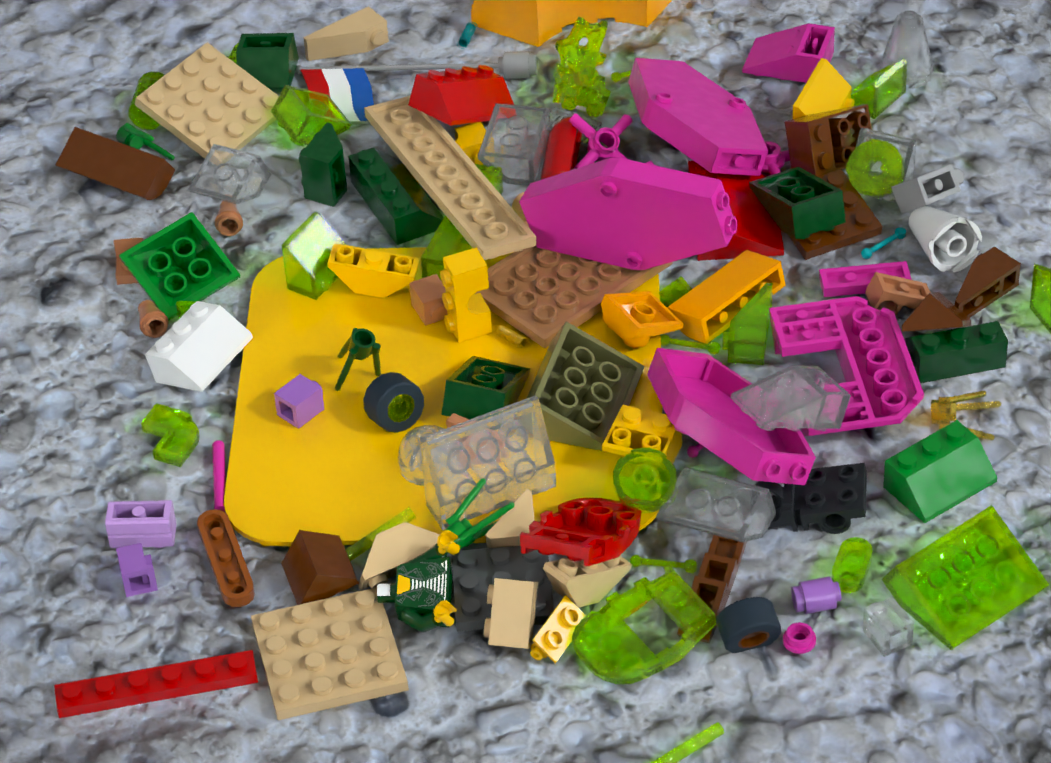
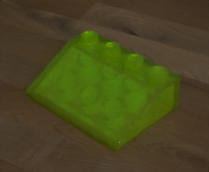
M992 505L904 560L881 579L900 607L950 650H953L1049 586V583Z

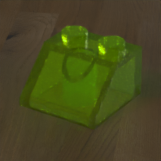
M289 85L284 86L271 110V113L278 121V125L290 136L289 139L299 146L308 145L314 135L326 123L333 125L337 135L349 130L352 126L329 95Z
M314 212L281 245L287 289L317 300L324 291H327L338 278L327 267L333 244L346 245L318 212Z

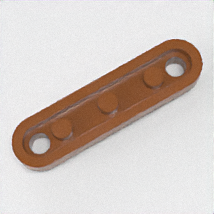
M221 510L205 511L198 517V531L223 601L232 607L245 606L254 599V585L229 517Z

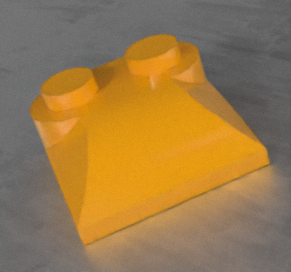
M650 291L604 294L601 302L603 320L607 327L619 335L623 342L631 348L644 347L648 344L650 337L680 330L684 325Z

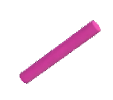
M216 440L212 443L214 509L225 512V445L223 441Z

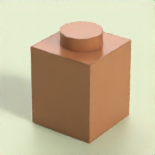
M434 274L410 282L411 305L424 325L444 320V315L448 314L442 300V293H445L446 290L438 275Z

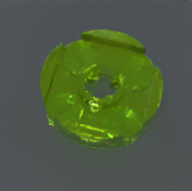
M871 139L854 149L846 164V172L850 183L858 192L869 197H883L893 193L892 186L902 183L905 174V163L902 154L895 146L886 141ZM877 161L882 162L880 169L883 172L879 176L874 173V176H871L869 173L871 170L870 165L873 162L876 164Z

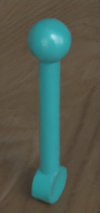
M903 227L896 228L895 233L871 248H864L861 251V256L864 259H869L872 253L895 239L905 238L906 229Z

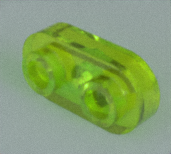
M848 538L842 542L832 568V581L839 583L841 592L853 593L860 590L864 585L872 562L873 549L872 545L863 538Z

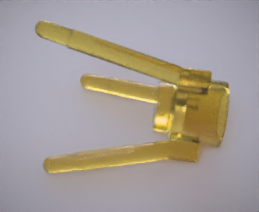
M986 391L952 397H939V400H931V424H939L940 430L949 425L950 421H956V411L1000 407L1002 403L1000 401L956 404L985 397L987 395ZM968 428L978 438L995 439L993 434Z

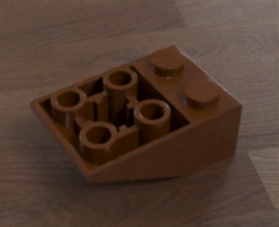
M868 104L806 115L784 122L791 169L800 167L818 177L876 159Z

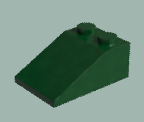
M800 167L749 182L750 189L780 230L794 239H806L812 233L830 231L835 226L846 223L843 191Z
M472 356L446 380L441 415L450 417L455 413L492 430L501 428L510 418L529 376L530 368Z

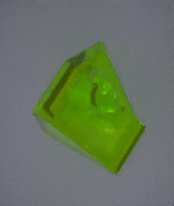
M1034 263L1030 309L1051 334V268Z

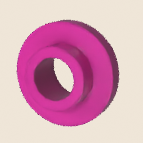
M801 622L793 623L783 634V645L792 653L804 654L815 647L816 635L808 624Z

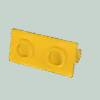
M566 595L563 596L532 639L533 643L530 654L536 660L549 657L556 663L588 619Z

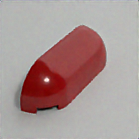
M572 116L560 120L551 129L540 180L574 170V167L577 165L582 133L569 122Z

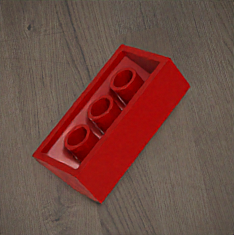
M478 65V68L463 66L459 70L446 68L445 71L440 72L429 70L428 73L416 74L408 106L450 126L514 118L517 115V110L503 76L494 73V69L486 65Z

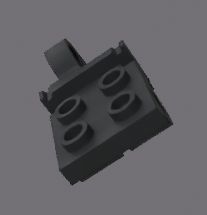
M865 463L811 469L805 485L784 483V487H782L779 483L758 481L753 487L752 499L755 529L792 526L793 532H798V525H803L804 531L809 530V523H818L823 531L830 534H840L847 531L851 525V519L866 517L867 470ZM762 492H771V493H773L774 495H772V496H764V495H762V494H760V493H762Z

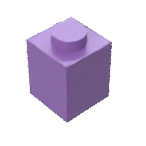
M301 374L274 393L277 416L298 429L324 410L322 387L316 381H311Z

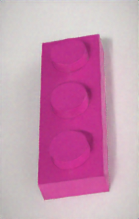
M907 261L819 269V280L823 296L837 297L866 294V288L875 272L912 280Z

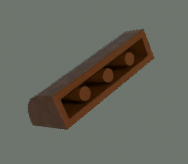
M74 127L55 164L62 169L147 200L158 198L166 189L175 172V169L164 158L78 127Z

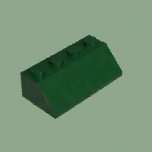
M374 147L348 156L351 183L396 245L448 228L446 219L401 160Z

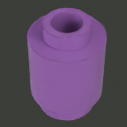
M830 576L801 581L798 583V586L791 587V596L796 613L804 612V614L836 609L837 602L842 600L839 583L833 582Z

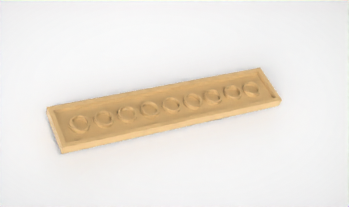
M410 96L364 107L365 118L472 248L477 247L484 260L494 259L501 255L519 252L536 246V235L435 118L408 106Z

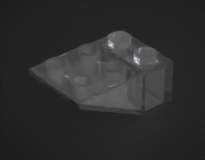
M792 365L732 393L730 398L740 407L742 412L748 414L756 422V425L764 430L771 431L775 428H787L799 431L801 428H813L818 431H825L826 429H840L851 395L819 366Z

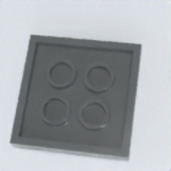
M521 546L460 550L455 555L451 554L455 608H457L455 612L457 632L484 629L486 617L491 618L492 604H487L489 584L494 585L495 578L538 582L534 625H543L553 612L552 586L543 570L544 564L549 562L548 555H542L538 553V550L523 554L521 553Z

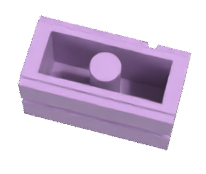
M172 500L108 502L105 526L110 548H119L141 543L142 547L163 548L174 546L176 518Z

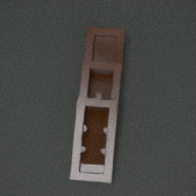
M714 531L708 553L704 554L698 576L695 575L677 632L679 637L710 643L717 628L716 618L726 606L747 544L745 536Z

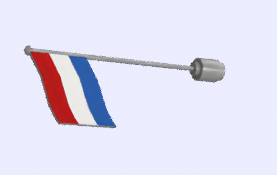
M530 51L504 52L503 57H499L498 63L302 67L300 64L296 67V73L298 75L302 74L306 83L310 110L317 125H325L326 123H331L332 125L370 124L365 118L364 107L374 105L372 87L365 71L462 69L463 66L478 68V65H486L498 68L499 74L504 73L505 79H521L537 75L538 60L537 54H530Z

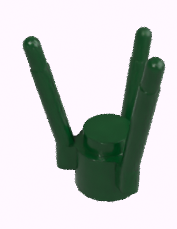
M354 328L350 338L338 353V358H343L349 350L348 358L335 386L336 391H340L354 359L364 360L372 354L375 375H381L379 357L381 345L375 343V335L371 331Z

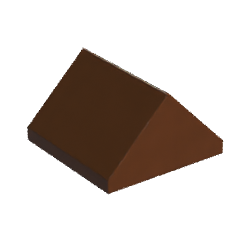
M934 292L929 293L902 324V332L972 325L969 317L941 293Z
M299 530L281 562L297 605L330 598L359 584L339 535Z

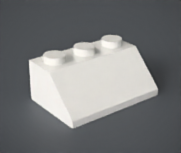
M196 301L156 341L145 356L156 383L202 392L249 343L253 336L248 329L220 305Z

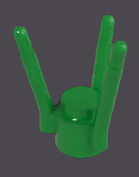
M125 123L117 131L116 139L119 143L136 149H140L144 144L170 160L175 159L174 155L151 142L154 140L153 136L135 128L129 123Z
M484 478L480 479L456 512L446 519L449 527L445 530L458 535V539L453 542L460 546V550L485 536L495 525V520L515 507V504L510 502L474 526L470 524L466 517L460 521L461 515L485 485L486 479Z

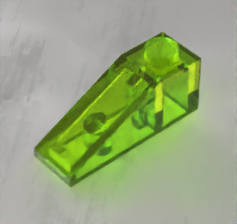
M766 283L734 316L730 323L729 332L723 333L722 350H728V363L764 365L770 325L769 308H772L773 283Z

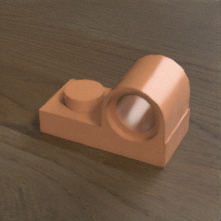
M875 272L865 291L871 307L878 310L884 307L893 311L895 316L899 313L902 306L916 309L930 293L926 283Z

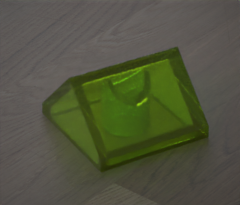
M903 57L870 74L852 89L851 98L855 100L854 106L868 104L870 118L875 119L906 93L908 63L906 58Z

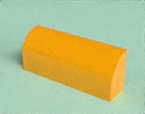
M746 250L667 308L684 323L683 328L680 329L683 334L693 340L708 344L786 286L781 261Z

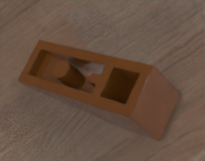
M995 246L985 253L978 255L974 259L956 297L955 306L967 317H972L1019 285L1021 263Z

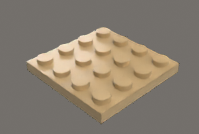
M208 42L135 99V106L217 168L282 116L289 106V103Z
M377 587L251 615L252 626L277 720L409 690L407 677L384 604L378 603Z

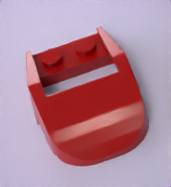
M577 498L558 505V512L553 514L552 511H545L540 514L541 521H533L529 525V533H520L521 553L526 554L538 550V553L542 555H565L573 561L584 560V566H591L618 558L638 535L642 511L635 505L603 498Z

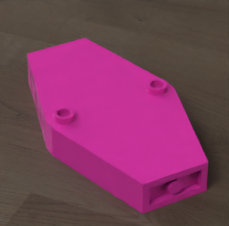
M635 58L628 83L641 122L649 130L710 173L761 175L768 149L754 115L745 100L735 97L683 61Z
M608 158L530 183L519 201L528 226L536 235L537 248L632 270H646L727 247L733 234L737 231V219L732 214L729 196L725 192L721 180L624 158Z
M656 348L647 376L675 430L690 436L753 481L796 485L806 484L816 456L790 411L782 403L709 354Z

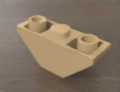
M407 522L376 534L359 580L358 587L360 591L368 587L375 588L378 583H387L389 578L396 576L397 566L405 564L425 553L437 544L440 534Z
M621 555L618 558L591 566H584V560L573 561L569 558H561L546 562L543 570L554 590L562 597L566 595L580 608L599 603L629 572L632 564L621 557Z

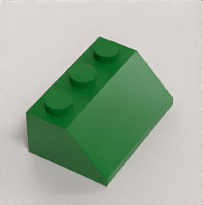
M958 420L885 460L883 488L924 523L997 482V475L979 438Z

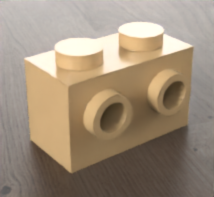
M495 578L494 585L489 584L487 604H492L491 618L486 617L484 624V637L489 638L488 645L531 648L538 582Z

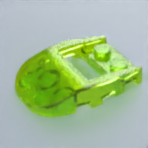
M670 565L663 568L664 575L652 581L644 577L634 582L632 589L620 595L616 591L606 598L607 604L598 612L591 611L575 627L572 636L574 650L579 659L594 675L607 682L622 685L646 679L683 659L717 624L715 613ZM652 599L684 632L681 635L682 639L670 649L667 647L656 655L624 621V619L638 611Z

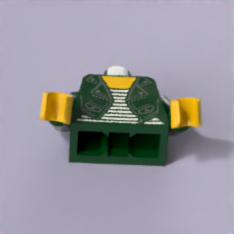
M449 530L443 531L438 536L437 544L407 563L397 566L396 583H378V603H395L398 620L419 632L424 633L437 627L452 626L454 619L451 617V613L456 612L457 608L451 604L453 572L450 557H447V554L455 555L459 552L460 546L453 542L458 539V535Z

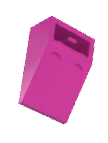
M808 23L758 37L753 43L742 73L807 83L821 58L827 59L829 63L831 62L834 54L835 27Z

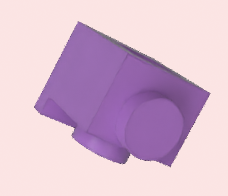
M137 543L116 548L126 597L158 591L151 555H144L142 544Z

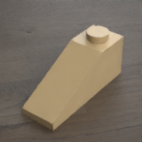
M369 6L303 37L305 55L308 61L365 53L389 42L387 20Z

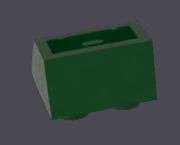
M294 33L241 34L236 50V64L271 91L277 93L290 91L299 60Z
M326 123L314 135L311 142L301 150L298 161L301 165V184L304 189L305 199L334 207L347 192L342 144L333 125Z

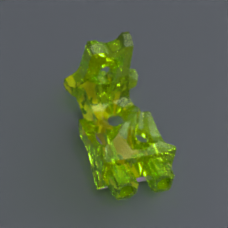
M578 17L567 38L556 41L555 48L560 54L561 64L557 63L554 70L555 84L552 102L561 105L563 109H577L587 112L590 116H602L611 91L605 88V77L599 75L595 67L602 65L607 58L606 54L600 52L607 31V21L601 20L597 24H590L585 18ZM585 37L588 39L585 46L579 45L581 38Z

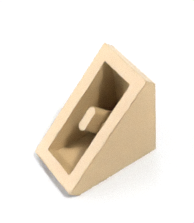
M526 489L514 502L515 507L504 514L486 533L485 537L488 548L520 546V533H529V525L535 521L533 497L529 489Z

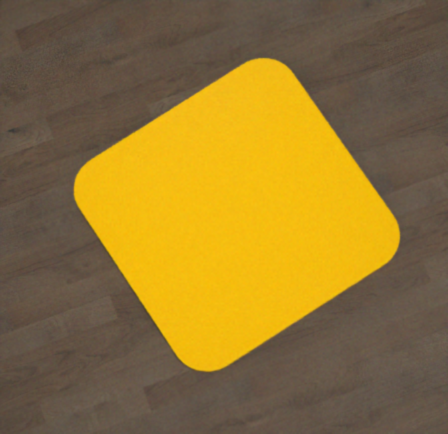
M471 246L367 249L420 258L414 280L416 281L437 274L441 280L440 271L444 270L443 257L473 248ZM332 249L303 250L281 256L267 264L255 277L251 288L246 329L252 333L253 338L243 348L224 495L225 513L228 515L232 527L243 537L260 543L263 546H291L299 530L339 535L343 545H372L376 534L404 522L441 534L443 530L449 527L446 519L456 512L482 478L486 479L485 485L459 518L461 521L466 517L472 526L508 503H514L526 489L532 492L534 519L538 522L541 521L540 514L543 512L552 511L554 514L558 512V505L577 498H603L637 506L642 511L639 531L648 526L659 514L664 502V465L610 452L545 440L516 424L548 347L544 349L493 312H491L492 333L458 343L453 332L449 333L447 331L444 320L424 325L411 305L410 284L385 298L354 293L327 267ZM512 253L484 260L487 268H490ZM655 275L631 292L650 291L660 300L659 275ZM603 311L578 326L577 328L644 366L629 406L662 413V405L647 376L656 348H661V335L650 337L648 344L644 347L631 348L623 342L619 335L607 327L603 320ZM500 325H504L528 339L524 346L526 348H519L499 337L495 332ZM354 328L371 331L375 335V343L381 345L379 351L381 374L389 372L401 373L420 388L424 396V408L417 422L407 430L398 433L387 432L371 420L364 410L363 399L366 389L374 379L379 377L375 375L372 354L364 360L354 359L340 391L335 390L337 380L348 358L349 350L343 358H338V353L350 338ZM472 356L530 368L529 376L509 420L501 428L494 429L505 435L507 456L505 460L460 468L458 448L448 443L446 420L449 416L441 415L446 380ZM301 374L311 381H316L322 387L324 410L298 429L277 416L274 393ZM400 395L392 399L388 410L396 405ZM483 536L473 543H486V537Z

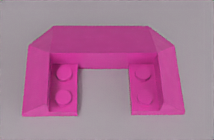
M858 296L769 308L775 354H781L784 357L835 350L846 381L843 383L795 389V400L802 418L801 432L804 437L900 424L924 398L923 389L893 311L884 307L881 310L868 305V300Z

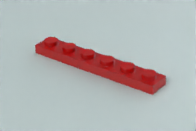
M253 650L61 683L54 685L58 716L59 718L255 684L258 683Z

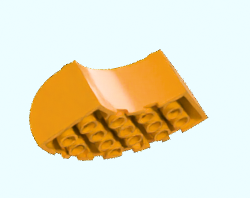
M474 0L471 9V22L475 26L477 24L479 28L540 47L548 39L561 33L562 27L573 23L581 26L598 23V19L615 18V22L648 27L672 0Z

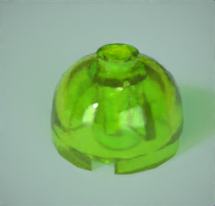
M636 448L631 450L630 454L626 455L623 459L621 457L617 461L613 471V487L620 503L626 508L641 510L642 513H653L662 509L672 499L677 485L676 468L666 459L667 456L663 452L652 448Z

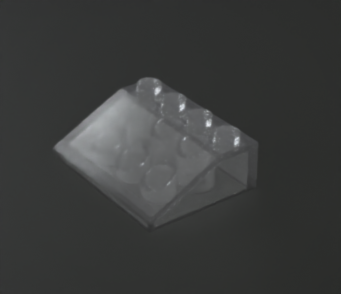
M536 395L420 438L426 506L442 530L449 527L446 519L456 512L482 478L486 479L485 485L461 515L460 521L465 517L467 520L504 507L510 502L514 503L526 489H529L533 496L556 487L555 461L540 402Z

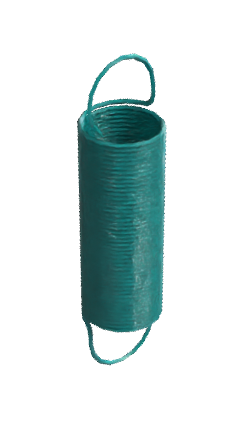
M467 23L457 43V47L458 44L465 48L468 46L476 30L474 24Z

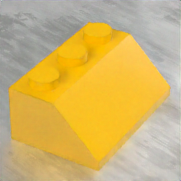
M820 59L793 105L792 119L854 106L855 100L851 98L852 87L827 59Z

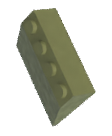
M566 321L550 342L516 424L545 440L602 451V444L622 405L629 406L644 366Z

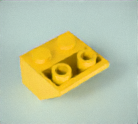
M622 405L602 444V451L662 465H673L682 446V433L675 430L674 425L669 421L666 414Z

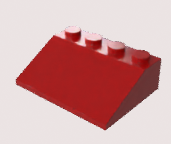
M688 161V173L722 181L724 190L729 196L732 214L737 219V231L733 234L728 246L698 254V261L734 259L746 250L767 257L784 256L781 230L749 186V182L767 176L762 174L755 176L710 173L695 161Z

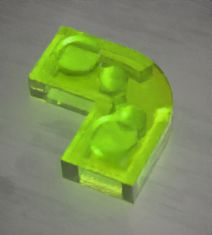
M156 403L141 422L143 432L162 437L152 450L154 460L181 468L199 443V429L193 422L192 415L187 412Z

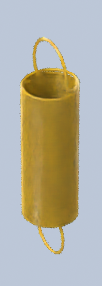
M500 325L496 329L499 337L519 348H526L524 347L528 341L526 337L504 325Z

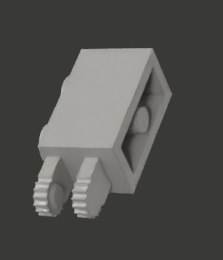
M950 164L891 188L902 214L960 192L959 185L964 183L965 177L960 169H953Z

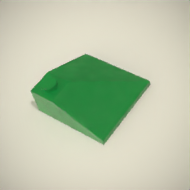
M190 212L119 255V258L154 302L155 306L167 316L168 321L189 309L196 301L201 302L240 278V273L193 212Z

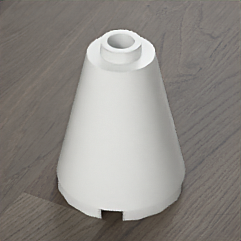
M929 206L917 208L911 213L909 227L934 267L942 272H959L968 267L979 253L977 246L979 241L982 242V235L979 227L973 221Z

